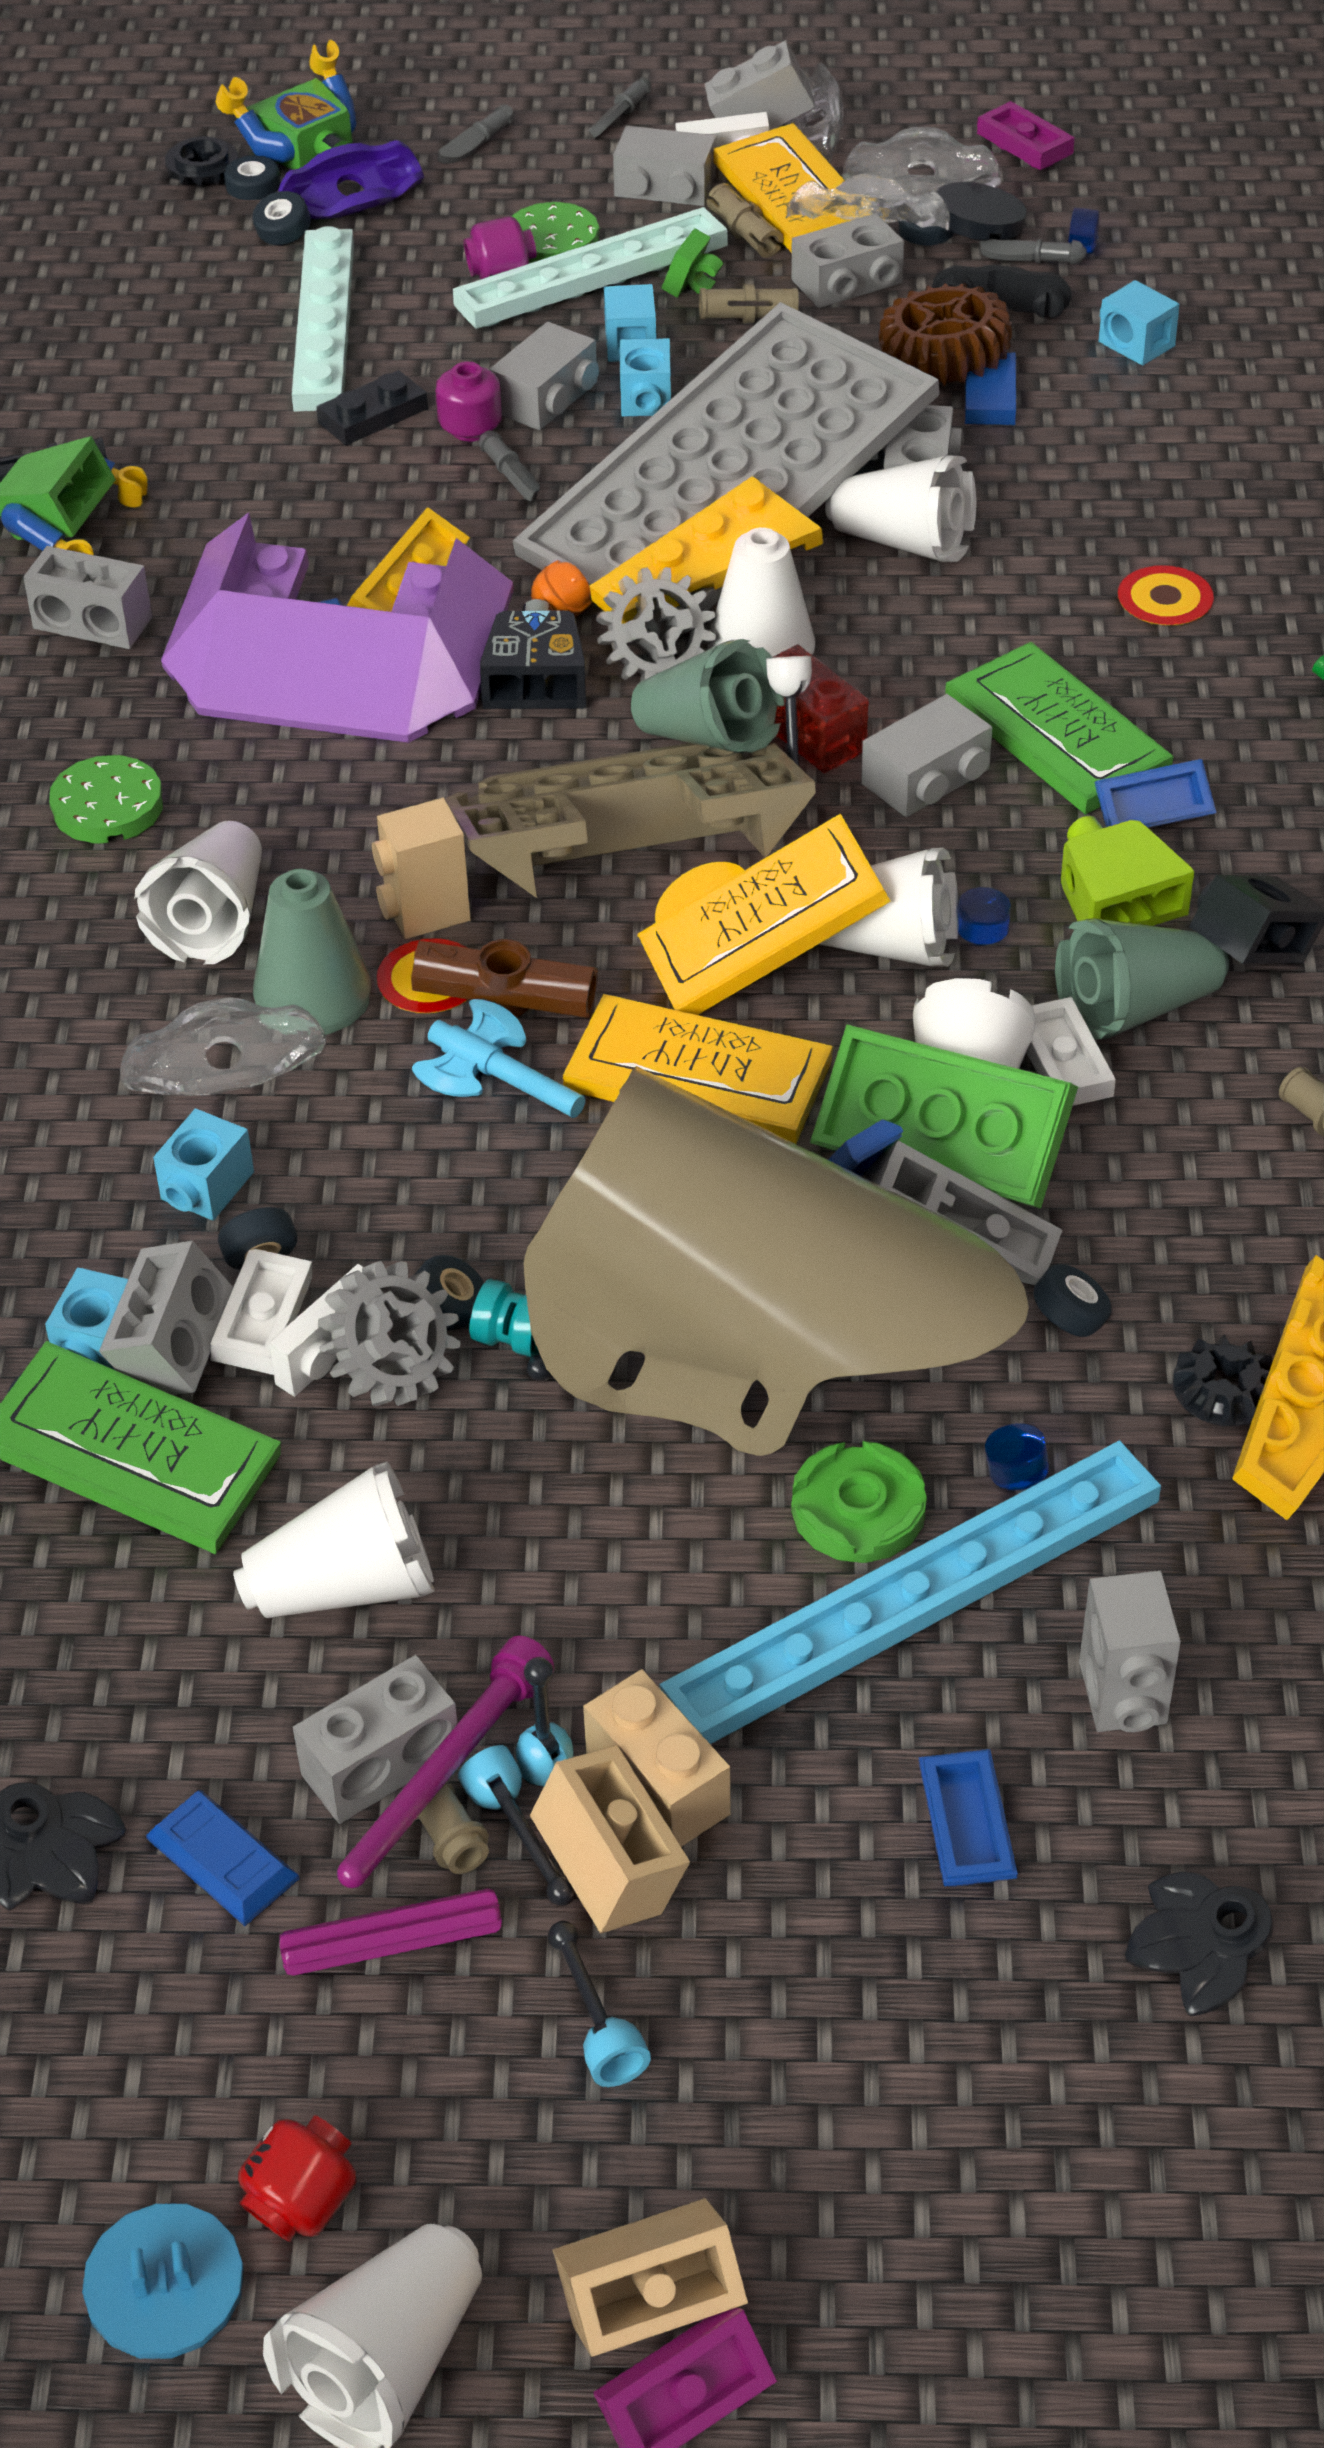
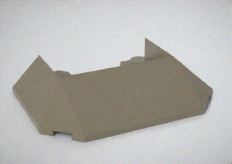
M686 743L495 775L478 782V794L469 799L467 792H457L444 799L464 833V841L470 851L537 898L533 866L734 831H741L761 855L766 858L814 796L816 790L815 781L775 743H769L767 747L752 753H735Z

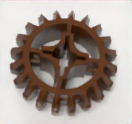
M945 283L942 287L937 288L927 285L924 291L917 292L912 290L908 292L907 298L895 299L893 306L884 310V318L880 320V330L878 331L879 346L882 352L939 379V383H943L944 386L948 382L953 381L964 384L968 372L972 371L973 374L983 377L985 367L997 369L998 361L1000 359H1007V350L1011 348L1012 322H1010L1006 302L999 300L997 293H985L984 288L981 286L970 289L967 288L966 283H962L959 286H948Z

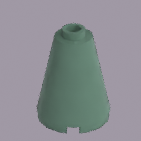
M735 639L723 642L641 681L635 687L631 698L633 719L640 730L650 735L735 753H752L767 747L778 733L781 723L774 724L777 706H784L785 697L773 690L767 677L766 659L772 658L771 654L763 647L755 648L748 643L750 640Z
M306 869L290 870L277 877L269 889L253 985L256 1010L268 1025L286 1034L298 1035L297 1028H316L317 1036L334 1033L352 1025L366 1012L371 991V976L328 880L315 871Z
M1094 918L1073 922L1068 927L1074 930L1070 939L1060 940L1056 951L1055 978L1058 998L1072 997L1094 1039L1111 1038L1216 992L1222 986L1229 969L1228 954L1195 931Z

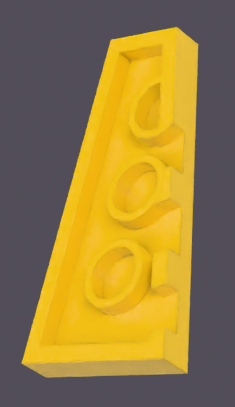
M751 476L590 585L592 601L604 611H612V608L603 600L605 595L610 591L623 595L618 581L627 575L635 584H638V572L646 567L652 573L653 579H657L660 571L665 567L671 568V582L677 583L688 575L691 577L690 585L687 589L689 593L700 588L713 587L716 590L723 587L734 544L741 535L755 528H769L783 535L788 540L790 549L802 545L807 551L823 544L822 528L755 477ZM664 594L666 602L674 607L680 605L673 598ZM637 596L625 608L622 624L633 620L637 614L635 605Z
M1317 1255L1309 1262L1303 1273L1232 1477L1235 1482L1286 1520L1299 1508L1324 1473V1260Z

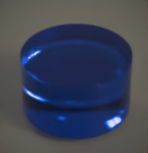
M1076 207L1073 209L1068 243H1072V240L1081 242L1086 247L1087 254H1093L1097 245L1100 227L1099 210Z
M977 887L963 893L958 901V933L965 940L980 945L1001 941L1009 931L1011 910L1009 898L1003 892L990 887Z
M1022 1423L1005 1425L992 1432L985 1442L989 1475L996 1485L1008 1490H1024L1040 1483L1047 1476L1049 1460L1046 1441L1043 1433L1038 1428Z

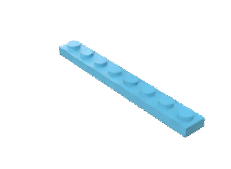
M1119 1440L660 1683L659 1688L709 1744H712L1158 1503L1161 1485Z

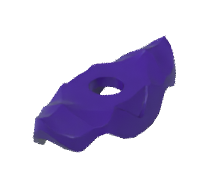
M399 140L378 146L349 143L328 149L316 155L303 167L288 171L280 184L278 192L290 191L299 194L306 202L311 219L340 218L368 208L384 205L421 183L425 176L415 154L409 146ZM352 180L359 183L363 187V191L345 196L338 190L337 186L343 181Z

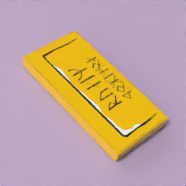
M794 123L714 148L713 163L748 203L750 201L754 202L762 210L763 218L783 234L784 240L782 243L791 253L793 237L874 214Z
M839 814L639 932L638 936L674 1009L699 1015L891 902L842 815Z
M603 994L563 1074V1085L582 1095L615 1102L621 1087L627 1081L632 1069L637 1066L797 1144L831 1065L833 1046Z

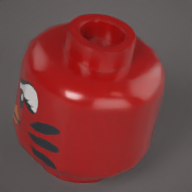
M316 2115L312 2117L306 2126L295 2120H277L240 2167L238 2181L246 2194L239 2204L260 2223L288 2242L293 2239L296 2233L309 2237L319 2235L357 2183V2174L353 2165L343 2156L352 2143L336 2128Z

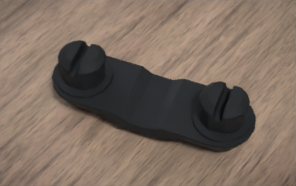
M954 265L940 271L934 277L932 288L942 287L945 283L948 286H959L962 283H966L967 288L970 289L981 286L984 288L985 293H997L998 299L1006 302V308L1015 312L1035 313L1042 318L1046 315H1049L1050 318L1059 317L1070 304L1072 298L1070 286L1060 275L1050 272L1027 271L1020 267L986 265L972 267Z

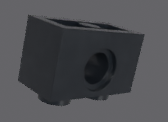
M1216 874L1214 880L1202 890L1197 901L1198 910L1189 925L1190 928L1242 964L1304 963L1324 926V907L1277 876Z

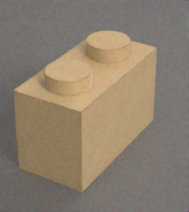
M444 797L378 815L379 841L372 842V853L378 872L384 879V884L377 886L376 892L385 919H395L404 939L471 921L464 833Z
M643 1669L583 1705L586 1754L618 1745L681 1847L730 1815V1766Z
M618 1745L555 1763L530 1817L600 1934L662 1915L689 1866L690 1860Z
M706 2198L553 2249L573 2327L591 2357L748 2304L728 2226Z

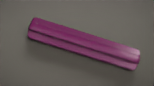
M486 1888L287 1930L280 1934L279 1946L283 1967L288 1975L294 1976L496 1933L501 1929L502 1919L498 1898L494 1890Z

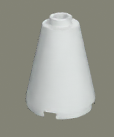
M952 455L855 475L845 479L838 486L834 494L826 500V515L829 520H832L837 531L937 561L958 562L966 554L969 545H960L964 531L974 530L977 501L975 479L972 471L962 470L960 464L967 462L964 456Z
M761 527L750 530L736 540L710 632L716 634L713 642L708 644V649L729 640L746 639L750 640L748 643L755 648L763 647L771 654L772 658L811 656L814 654L815 638L790 545L783 535L772 529Z
M223 821L158 861L145 872L135 889V898H137L139 909L136 918L139 928L153 946L172 959L185 962L189 957L206 960L204 964H216L233 955L244 941L249 929L262 855V847L257 835L242 823Z
M930 848L871 865L891 902L831 936L819 945L931 967H948L952 963L955 953L944 954L946 939H957L959 928V903L955 872L943 873L940 861L951 859L949 852L944 848Z
M954 978L933 983L926 988L925 997L922 1000H919L917 997L914 1004L913 1025L915 1042L1019 1069L1034 1035L1036 1024L1034 1009L1021 994L1011 989L1009 998L991 992L992 982Z
M387 1461L371 1467L241 1554L243 1568L237 1569L233 1573L238 1592L247 1610L258 1607L265 1618L416 1598L435 1592V1588L431 1583L434 1582L432 1570L413 1514H408L402 1500L398 1502L396 1500L397 1497L404 1495V1492Z
M425 2224L277 2320L275 2326L264 2336L263 2357L270 2377L281 2395L292 2384L300 2396L307 2402L308 2406L299 2417L313 2431L338 2448H380L381 2446L390 2448L400 2438L481 2283L482 2270L478 2262L479 2254L472 2240L455 2227Z

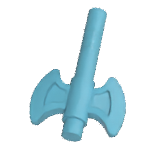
M472 999L469 1002L473 1013V1021L467 1030L458 1025L451 1026L442 1020L435 1021L429 1029L428 1040L440 1046L441 1050L446 1054L435 1059L418 1061L412 1067L414 1075L424 1085L445 1095L456 1097L481 1095L483 1089L475 1077L479 1072H482L487 1076L494 1075L572 1118L577 1117L585 1105V1097L503 1053L502 1047H522L525 1045L527 1039L524 1029L519 1020L506 1008L482 999Z

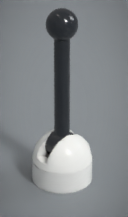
M811 656L767 658V677L770 686L777 694L785 697L788 756L800 767L796 697L803 693L810 684L812 676Z

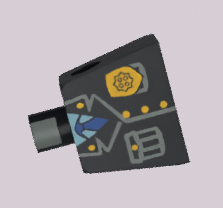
M534 599L525 603L522 611H502L496 614L480 660L483 709H586L585 660L573 613L570 611H554L547 601Z

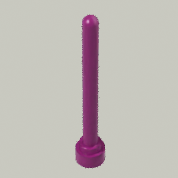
M514 1636L494 1656L491 1662V1684L340 1863L337 1877L343 1886L347 1888L361 1886L513 1701L518 1702L525 1698L533 1697L532 1685L524 1677L526 1663L535 1657L545 1658L551 1663L554 1673L552 1657L540 1643L526 1636Z

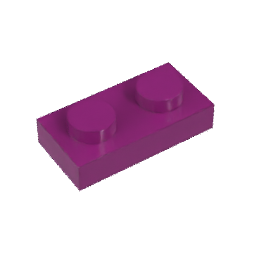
M1012 101L978 117L977 134L1039 170L1050 167L1074 152L1075 137Z
M736 2307L703 2319L595 2390L593 2394L619 2448H679L776 2383L777 2380L744 2310Z

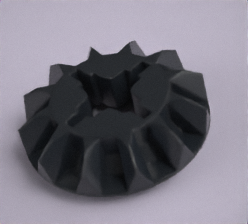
M208 136L193 137L173 146L165 155V165L169 178L180 180L182 185L187 186L192 183L198 184L199 187L206 183L218 185L220 179H225L224 172L227 166L232 161L238 159V152L232 144L224 140Z
M1225 1334L1215 1344H1209L1198 1338L1190 1352L1179 1354L1172 1378L1176 1398L1190 1414L1207 1423L1219 1426L1250 1424L1273 1362L1272 1355L1257 1354L1252 1340L1242 1346L1230 1344ZM1216 1369L1221 1370L1227 1376L1238 1374V1385H1232L1226 1379L1215 1381Z

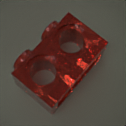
M797 644L772 658L811 656L812 676L810 684L803 693L796 697L799 754L825 774L863 753V740L867 739L869 699ZM784 701V706H777L774 724L781 723L777 736L787 743Z

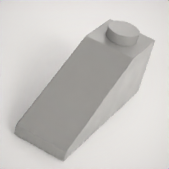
M897 1140L866 1170L864 1178L951 1220L978 1236L994 1248L1015 1269L1021 1282L1036 1285L1049 1268L1062 1229Z

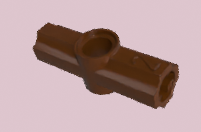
M511 939L491 941L480 950L419 941L414 954L411 974L412 991L470 1000L482 999L506 1008L515 1017L521 1016L528 1009L590 1018L595 1004L598 984V968L531 958L527 947Z

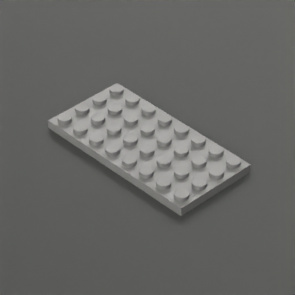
M780 302L513 540L515 555L541 570L556 560L570 562L583 573L589 585H592L751 476L755 477L806 517H809L834 494L838 486L845 479L853 476L939 396V379ZM713 587L700 588L690 592V594L694 595L697 592L705 591L707 596L698 605L701 611H708L719 601L722 587L716 590ZM681 605L675 607L678 610H683ZM654 618L645 624V628L656 632L660 636L667 631L665 623L656 624Z

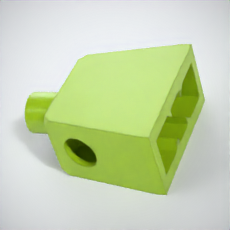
M1084 816L1077 819L1069 827L1067 832L1068 841L1064 844L1061 884L1077 921L1094 918L1154 926L1189 915L1194 870L1141 821L1129 820L1103 828L1095 817Z

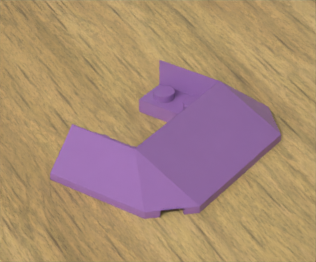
M248 512L206 544L161 659L163 669L173 681L176 680L187 694L188 701L199 715L409 743L427 734V725L451 713L455 718H458L476 708L481 693L480 660L496 614L507 611L514 586L510 579L456 538L446 566L408 562L391 612L296 600L309 566L307 550L304 548L255 543L250 514Z

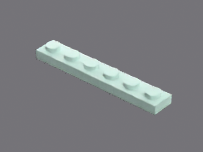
M702 207L453 288L454 306L475 329L483 326H493L501 320L522 313L535 312L544 306L568 298H578L586 292L607 285L620 284L626 279L650 271L663 270L668 265H671L676 251L694 228L711 237L704 254L726 247L727 228L707 209Z
M321 227L317 230H305L292 384L294 412L317 411L316 406L334 399L344 392L354 253L352 229Z

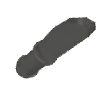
M641 77L623 93L618 94L614 100L615 105L588 129L594 138L599 136L621 114H631L634 111V107L652 91L651 82Z
M500 105L495 108L494 112L482 121L475 122L472 127L439 149L437 161L443 164L456 163L470 156L481 145L489 142L494 134L513 123L515 117L513 109L509 105Z
M993 239L980 241L982 255L996 260H1035L1037 264L1042 263V261L1070 262V265L1081 263L1087 255L1086 247L1081 242L1072 240V243L1043 242L1042 239H1038L1036 242Z
M490 430L484 432L479 439L480 450L488 454L496 464L497 470L507 477L525 499L529 501L536 500L540 484L524 465L519 462L518 454L511 451L505 445L502 436Z

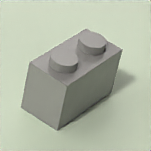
M786 40L775 46H767L760 49L751 59L734 68H725L719 71L712 80L705 83L709 107L715 118L767 112L769 130L815 107L810 83Z
M626 126L613 154L614 196L705 206L716 178V165L713 163L716 135Z
M548 321L489 369L495 373L500 381L502 416L540 431L555 417L562 414L568 406L597 383L599 366L596 359V340Z
M945 694L863 740L861 784L907 818L922 808L936 803L943 796L967 782L976 780L990 769L992 726L950 695Z

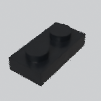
M397 370L393 373L384 374L377 380L352 391L343 392L336 398L316 406L318 423L347 446L427 410V392L400 370Z

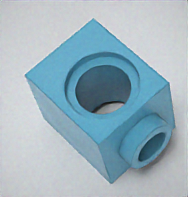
M1134 280L1102 299L1099 342L1143 366L1175 346L1180 304Z
M653 285L604 286L608 362L620 361V339H656Z
M670 338L620 339L621 416H653L671 400Z
M196 1108L153 1157L161 1200L168 1202L172 1207L180 1211H190L213 1221L254 1173L248 1129Z
M77 1267L45 1323L49 1342L115 1370L100 1354L99 1350L128 1279Z

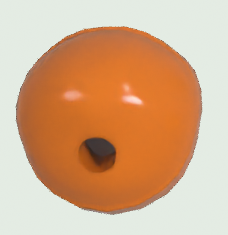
M559 560L552 562L537 575L533 582L531 590L532 600L541 599L547 601L554 611H570L577 617L591 604L590 585L583 573L570 562H561Z

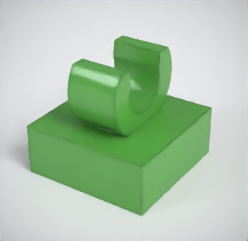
M696 228L692 230L676 251L661 289L678 298L688 284L697 294H699L700 288H713L715 281L705 276L703 272L715 277L722 268L723 262L713 254H704L711 239L710 236Z

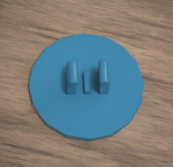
M153 2204L126 2214L101 2235L86 2261L82 2294L92 2326L111 2347L139 2359H172L201 2348L227 2325L241 2299L244 2266L234 2236L213 2214L188 2204Z

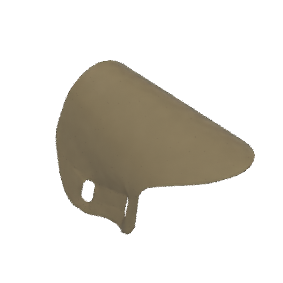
M637 1066L632 1069L627 1081L621 1087L618 1097L589 1148L558 1195L541 1228L528 1245L523 1263L531 1333L545 1368L563 1389L577 1399L589 1402L607 1411L669 1419L706 1429L720 1436L737 1451L756 1456L772 1454L785 1445L809 1391L819 1382L835 1377L872 1375L940 1367L975 1359L997 1348L1016 1335L1025 1323L1029 1309L1025 1288L1015 1269L994 1248L972 1232L903 1196ZM628 1351L643 1353L645 1361L634 1384L631 1387L620 1390L613 1388L608 1383V1380L622 1354ZM758 1380L767 1390L769 1400L758 1424L752 1428L745 1424L741 1414V1406L752 1383Z

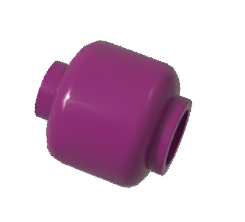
M511 216L476 223L471 228L470 237L463 240L469 272L472 277L479 276L480 280L529 264L530 259L537 257L532 231L530 229L522 231L520 223Z
M461 362L444 372L436 382L437 417L441 427L462 441H477L484 432L496 429L502 419L500 381L495 373L474 362Z

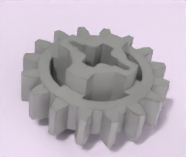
M648 567L642 568L638 572V584H635L626 575L618 581L623 595L610 591L603 598L606 604L612 608V611L601 612L597 615L596 621L608 626V631L597 638V643L601 645L611 644L613 652L608 655L605 661L610 665L620 660L625 665L621 674L622 679L627 680L637 672L641 674L640 681H643L704 652L700 645L709 644L715 640L716 634L704 630V624L715 617L714 611H701L698 604L705 599L707 594L705 591H700L691 595L687 591L691 581V577L688 575L679 582L674 583L671 582V568L665 567L662 569L657 579H653ZM664 594L677 601L683 610H678L666 602ZM637 596V602L635 603L637 614L633 620L622 624L625 608ZM653 618L656 624L665 623L667 631L659 636V638L656 632L647 633L645 624ZM690 632L685 650L675 660L674 654L677 653L675 642L680 635ZM634 645L646 653L648 662L636 656L628 646Z
M378 1261L363 1267L362 1273L357 1270L340 1279L343 1289L327 1294L324 1300L335 1310V1313L318 1319V1326L330 1331L332 1340L321 1345L319 1349L322 1354H336L339 1362L334 1365L330 1372L333 1378L345 1374L353 1378L348 1392L351 1396H358L371 1389L372 1405L380 1406L394 1399L397 1406L417 1400V1394L422 1396L434 1392L439 1388L435 1377L438 1378L452 1372L453 1365L443 1355L460 1348V1341L452 1336H448L446 1327L453 1325L459 1319L457 1314L442 1313L440 1305L448 1296L445 1289L432 1294L426 1289L430 1278L428 1272L423 1271L408 1278L407 1262L400 1261L385 1268L382 1261ZM395 1296L399 1297L403 1301L397 1300ZM373 1365L381 1366L385 1372L380 1371Z

